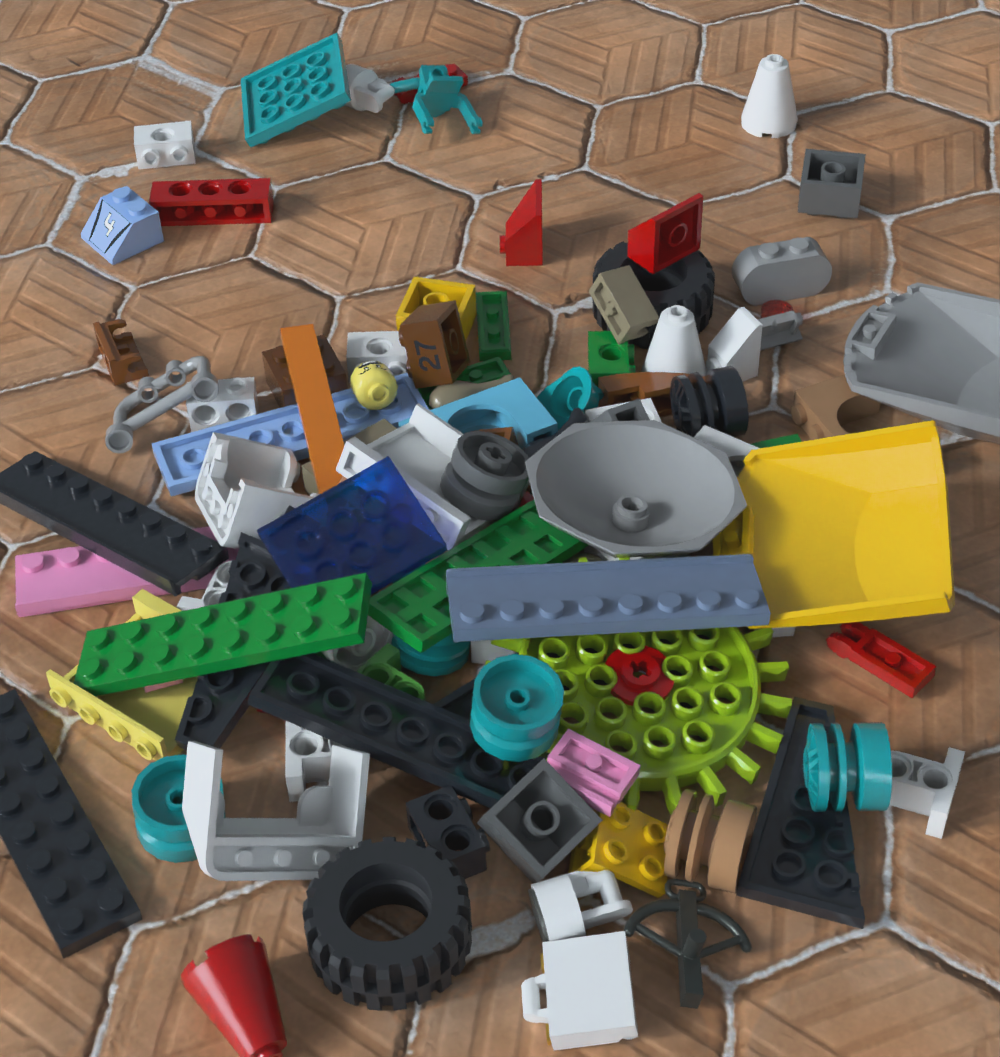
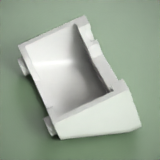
M212 433L198 476L195 500L220 546L234 549L239 548L238 540L241 532L264 541L278 517L289 505L318 524L321 523L317 520H324L326 515H328V502L323 495L318 493H312L310 496L297 494L291 488L292 483H295L300 475V463L297 462L296 456L291 449L221 433Z

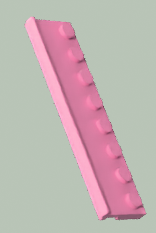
M209 526L192 529L217 541ZM81 546L15 556V609L19 617L129 601L141 589L155 596L170 594ZM227 547L229 559L225 562L236 560L239 548ZM217 568L199 581L192 578L181 586V592L206 589Z

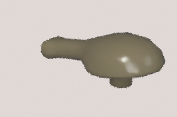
M508 374L500 379L484 383L455 380L453 384L439 385L429 396V406L435 409L514 380L515 378L513 375Z

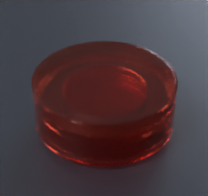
M782 300L767 301L761 307L760 319L793 311V307Z

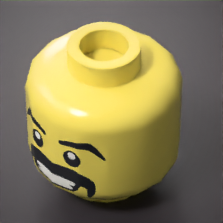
M367 361L356 367L351 375L350 386L352 392L363 407L370 410H380L386 408L394 401L398 385L394 375L385 364L379 361Z

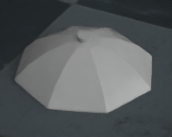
M656 420L574 423L525 461L539 517L558 530L614 558L685 555L701 550L747 507L738 479L726 452Z

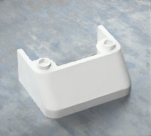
M188 741L182 811L200 868L206 875L219 881L319 879L318 870L328 860L335 862L336 854L347 847L350 850L359 847L358 843L363 839L370 753L340 745H332L329 786H312L306 789L299 798L296 818H224L225 800L220 791L223 749L197 741Z

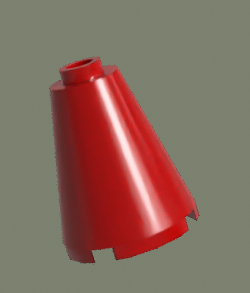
M251 934L233 937L207 949L205 953L208 959L196 967L194 960H192L181 973L183 986L240 1057H282L281 1051L286 1047L287 1039L267 949L263 939L258 936L257 941L254 942Z

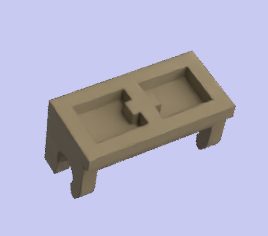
M630 265L600 273L588 291L618 345L647 334L646 327L657 324L659 320L656 310Z

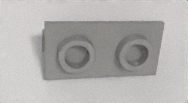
M789 311L757 319L763 324L760 351L803 339L798 328L799 325L803 324V317L800 312Z

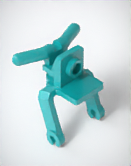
M421 65L419 69L420 77L396 81L390 84L394 88L395 93L418 89L412 109L421 124L424 134H432L433 130L430 127H434L433 117H438L446 111H450L451 108H458L472 134L481 133V130L478 128L483 126L481 117L477 116L467 96L459 93L464 83L463 77L449 76L446 66Z

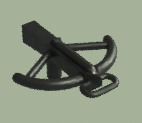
M670 879L665 883V892L671 899L653 901L640 907L628 919L624 931L627 937L633 936L634 932L637 931L678 956L680 1007L698 1009L704 996L700 959L736 945H740L743 952L748 953L752 950V945L744 930L733 918L713 906L701 903L706 898V889L701 883ZM671 886L697 888L700 891V895L696 896V891L679 889L678 894L672 892ZM676 912L677 946L645 927L641 922L656 913ZM697 915L718 922L729 930L734 937L703 948L707 936L703 930L698 929Z

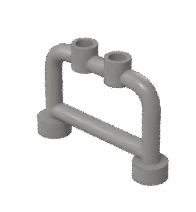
M196 356L184 362L172 360L166 365V373L156 379L153 377H143L138 383V390L124 398L116 407L113 425L106 431L105 443L107 448L114 453L129 451L133 445V432L192 396L200 402L214 400L218 395L219 385L216 376L211 373V364L208 358ZM197 370V374L189 383L127 419V415L133 408L142 402H154L158 398L159 392L169 386L182 385L186 380V376ZM177 371L180 372V374L174 375L172 374V372ZM150 388L152 391H145L144 389Z

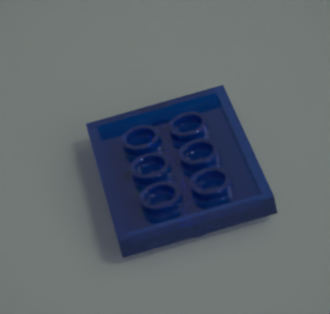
M389 456L256 530L290 588L367 573L372 582L371 594L447 551V544Z

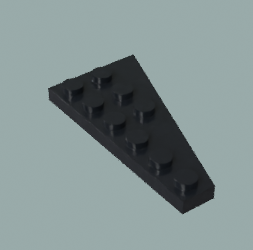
M241 532L238 540V554L236 560L231 562L228 571L230 579L226 591L221 593L219 603L333 580L337 577L334 569ZM271 662L196 676L198 679L193 695L187 699L175 737L178 746L187 750L188 741H197L220 749L250 706L248 705L249 694Z
M794 697L737 885L736 896L863 929L865 915L864 908L861 906L859 875L856 873L855 848L847 798L842 811H835L833 809L829 795L826 811L814 812L804 781L803 753L807 743L810 723L823 724L826 736L828 737L831 723H836L834 709L832 705Z

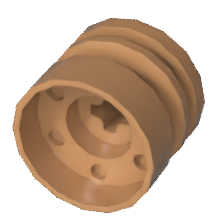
M686 788L680 797L677 807L672 812L664 843L666 854L664 864L665 876L676 878L679 875L683 862L687 861L685 879L688 882H693L699 873L701 865L707 866L709 887L736 894L737 885L754 832L757 806L729 799L721 815L716 816L713 815V795L706 794L703 797L699 811H696L697 791Z

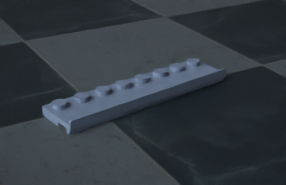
M752 554L453 568L446 570V592L449 599V613L454 642L769 625L771 613L753 563L754 558Z

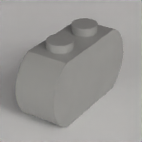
M811 237L793 238L792 240L747 247L736 257L732 266V276L742 296L749 304L754 306L815 296L826 287L832 275V266L818 242Z

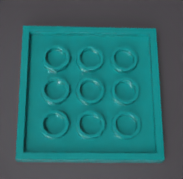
M334 33L241 78L245 140L250 148L258 144L267 143L271 138L283 132H290L304 122L316 120L321 114L332 109H339L351 101L343 43L338 33Z

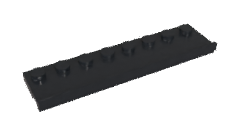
M36 451L25 455L20 461L0 472V504L174 596L182 593L181 586L193 578L199 581L229 559L228 548L220 546L217 541Z

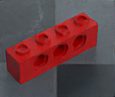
M271 178L152 182L149 204L159 212L161 226L271 223L274 204Z

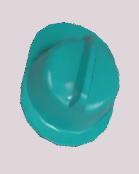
M579 366L571 368L547 386L537 396V399L557 422L559 430L569 420L574 408H580L583 414H585L587 409L598 408L599 401L603 398L604 393L602 389L592 382V377L588 370Z

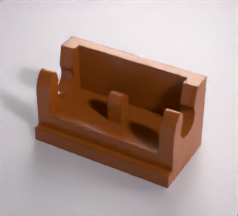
M116 319L101 324L100 322L93 323L98 348L114 386L149 376L148 369L143 362L132 333L113 334L114 330L127 326L125 320Z

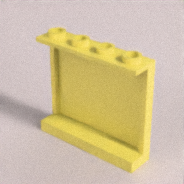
M141 589L132 597L136 613L125 623L181 612V610L150 592ZM78 665L64 677L51 669L46 672L51 688L49 691L50 696L59 706L63 708L68 706L79 713L81 718L88 724L99 725L114 740L118 742L125 741L133 746L143 758L157 761L165 756L179 755L184 750L178 746L175 737L187 699L193 695L197 677L183 679V683L145 693L143 687L94 696L74 684Z

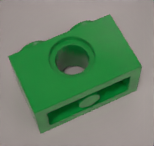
M588 331V372L592 377V382L597 387L598 377L636 372L635 365H629L634 364V344H628V341H625L618 345L611 331Z

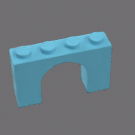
M520 377L429 410L463 434L480 429L513 427L518 445L522 450L530 442L552 436L558 432L557 422ZM410 418L398 422V427L407 424Z

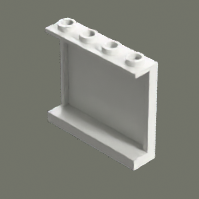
M419 403L416 404L407 424L367 445L356 437L346 441L336 471L368 493L370 491L371 496L377 497L375 499L447 550L452 549L497 522L481 520L466 515L444 497L440 488L441 478L447 464L451 462L452 452L458 438L463 433ZM529 480L525 488L520 492V499L517 503L515 510L520 505L521 498L524 496L526 489L530 483Z

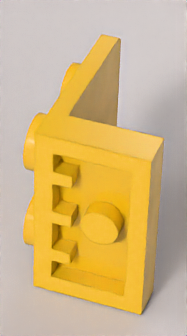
M622 802L616 805L611 817L593 809L602 821L571 851L568 873L574 871L599 872L609 870L620 881L657 898L663 896L666 893L665 883L667 882V876L664 873L666 856L664 843L668 824L637 809L632 810L627 807V804Z

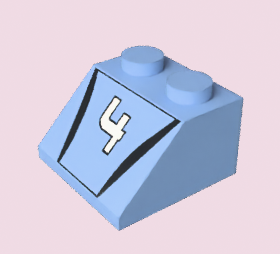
M128 186L117 188L113 192L102 196L81 232V238L112 265L164 242L159 212Z

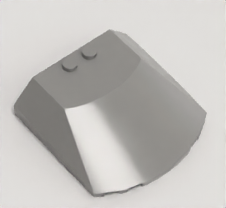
M917 282L907 286V292L899 296L893 292L885 296V303L879 307L872 305L860 316L848 335L843 360L846 381L851 391L924 421L934 420L937 426L958 435L1000 444L999 299Z

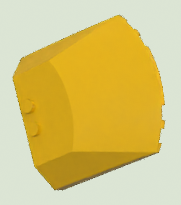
M934 420L754 449L744 458L745 466L737 476L747 507L713 539V556L753 555V563L771 615L769 625L747 626L749 629L884 620L945 613L952 610L955 605L948 486L939 432Z

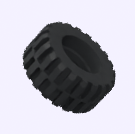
M624 241L616 244L614 249H608L597 261L593 272V283L602 272L630 265L659 317L666 308L680 305L693 313L698 335L709 324L713 313L715 273L712 270L711 263L701 251L697 250L655 274H652L627 257L628 243ZM593 300L592 311L597 324L603 331H610ZM657 324L646 327L647 334L628 340V344L639 345L642 349H649Z
M383 837L382 842L375 843L368 839L359 842L358 848L350 850L347 847L336 854L335 862L328 860L318 870L319 879L314 878L311 880L306 891L307 899L303 902L302 914L307 947L312 967L317 977L324 980V986L333 994L338 995L342 991L345 1002L358 1006L361 1001L367 1003V1009L382 1011V1006H393L395 1011L407 1009L406 1003L417 1001L418 1005L431 1000V992L437 990L441 993L452 984L451 975L456 977L461 973L466 965L465 957L470 954L472 922L470 899L465 879L459 875L458 867L450 859L445 858L442 860V852L429 845L424 849L421 847L420 841L406 838L405 842H398L396 837ZM396 904L408 906L419 911L427 918L416 931L406 937L393 941L369 940L357 935L350 929L362 914L383 905Z

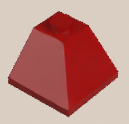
M542 179L534 181L507 220L506 235H500V254H506V266H543Z
M698 193L628 230L627 257L652 274H655L699 250L701 246L704 196Z

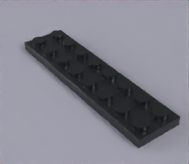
M313 653L271 661L249 694L248 705L348 748L370 753V757L441 788L452 785L456 794L490 809L543 758L546 760L550 754L544 752L537 758L521 762L501 760L485 752L475 741L469 719Z
M14 689L0 695V838L64 959L142 920V915L17 691Z

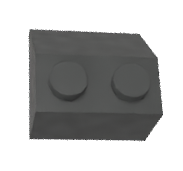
M543 758L488 810L477 824L534 884L542 880L602 819Z

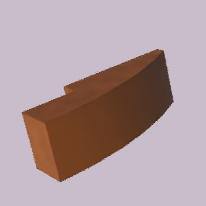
M635 372L598 377V388L602 389L604 393L598 406L603 407L631 402L637 399L651 398L659 417L671 415L670 387L672 378L684 374L688 377L689 374Z

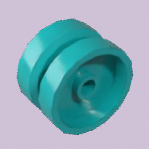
M511 654L497 657L483 666L475 678L470 728L475 741L485 752L501 760L516 762L537 758L550 749L558 735L563 705L564 688L559 675L547 663L527 655Z
M184 754L165 756L150 763L137 776L131 790L133 813L139 841L144 849L157 859L173 863L189 862L197 859L182 811L187 755ZM221 779V781H220V791H221V793H222L223 796H224V793H223V783H222V779Z

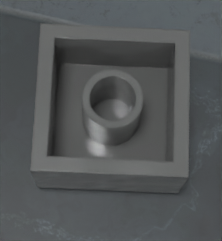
M806 149L800 183L798 213L829 215L839 218H858L866 154Z

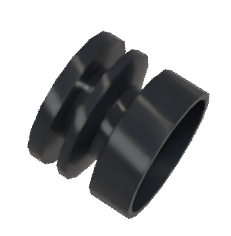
M733 366L708 370L704 379L698 372L691 373L688 377L684 374L672 378L670 387L671 410L677 430L694 437L706 425L732 437L746 434L749 422L747 397L742 379Z

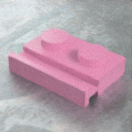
M567 729L547 758V762L591 808L611 817L616 805L622 801L639 776L641 765L570 729Z

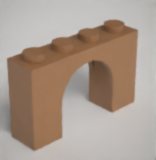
M844 374L795 390L791 416L793 421L800 425L807 433L809 439L815 440L849 434L842 426L879 413L880 402L851 391Z

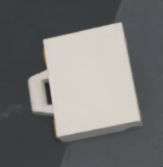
M625 931L542 942L543 953H540L543 974L525 980L521 985L523 1017L532 1023H546L548 1046L552 1045L553 1050L556 1051L617 1043L621 1039L628 1040L638 1037L630 955ZM546 989L547 1008L541 1009L539 990Z

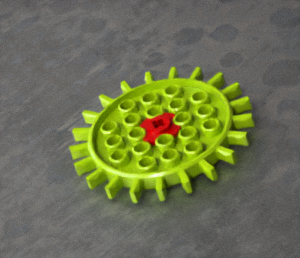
M586 557L579 558L578 562H589ZM630 557L619 558V560H630ZM738 627L491 640L492 645L517 652L519 655L532 656L547 663L559 675L562 685L570 689L564 691L558 735L550 749L547 750L549 753H551L567 729H570L641 765L639 776L624 796L622 802L627 804V807L632 810L638 808L640 802L639 791H663L667 809L670 815H672L682 795L680 788L697 782L705 794L713 795L715 807L722 805L727 790L715 774L717 771L727 765L751 785L758 778L761 767L741 751L746 741L774 754L779 749L783 735L754 722L757 713L787 718L792 706L791 698L761 693V682L785 681L789 670L788 661L757 663L753 651L770 645L774 633L772 628H761L743 634ZM696 635H705L710 639H701ZM660 639H666L673 644L662 643ZM621 644H631L635 649L626 648ZM592 648L598 653H588L584 649ZM556 653L560 658H551L546 654ZM706 666H715L721 671H713ZM676 670L683 676L673 675L669 671ZM593 680H603L609 685H597ZM717 698H726L732 703H722ZM686 702L694 708H684L679 703ZM649 707L657 713L649 714L640 708ZM611 712L618 716V718L610 719L602 715V713ZM572 717L579 721V723H567L563 718ZM697 735L704 739L705 742H696L689 736ZM659 740L666 744L667 747H657L650 741ZM611 746H623L628 752H617Z

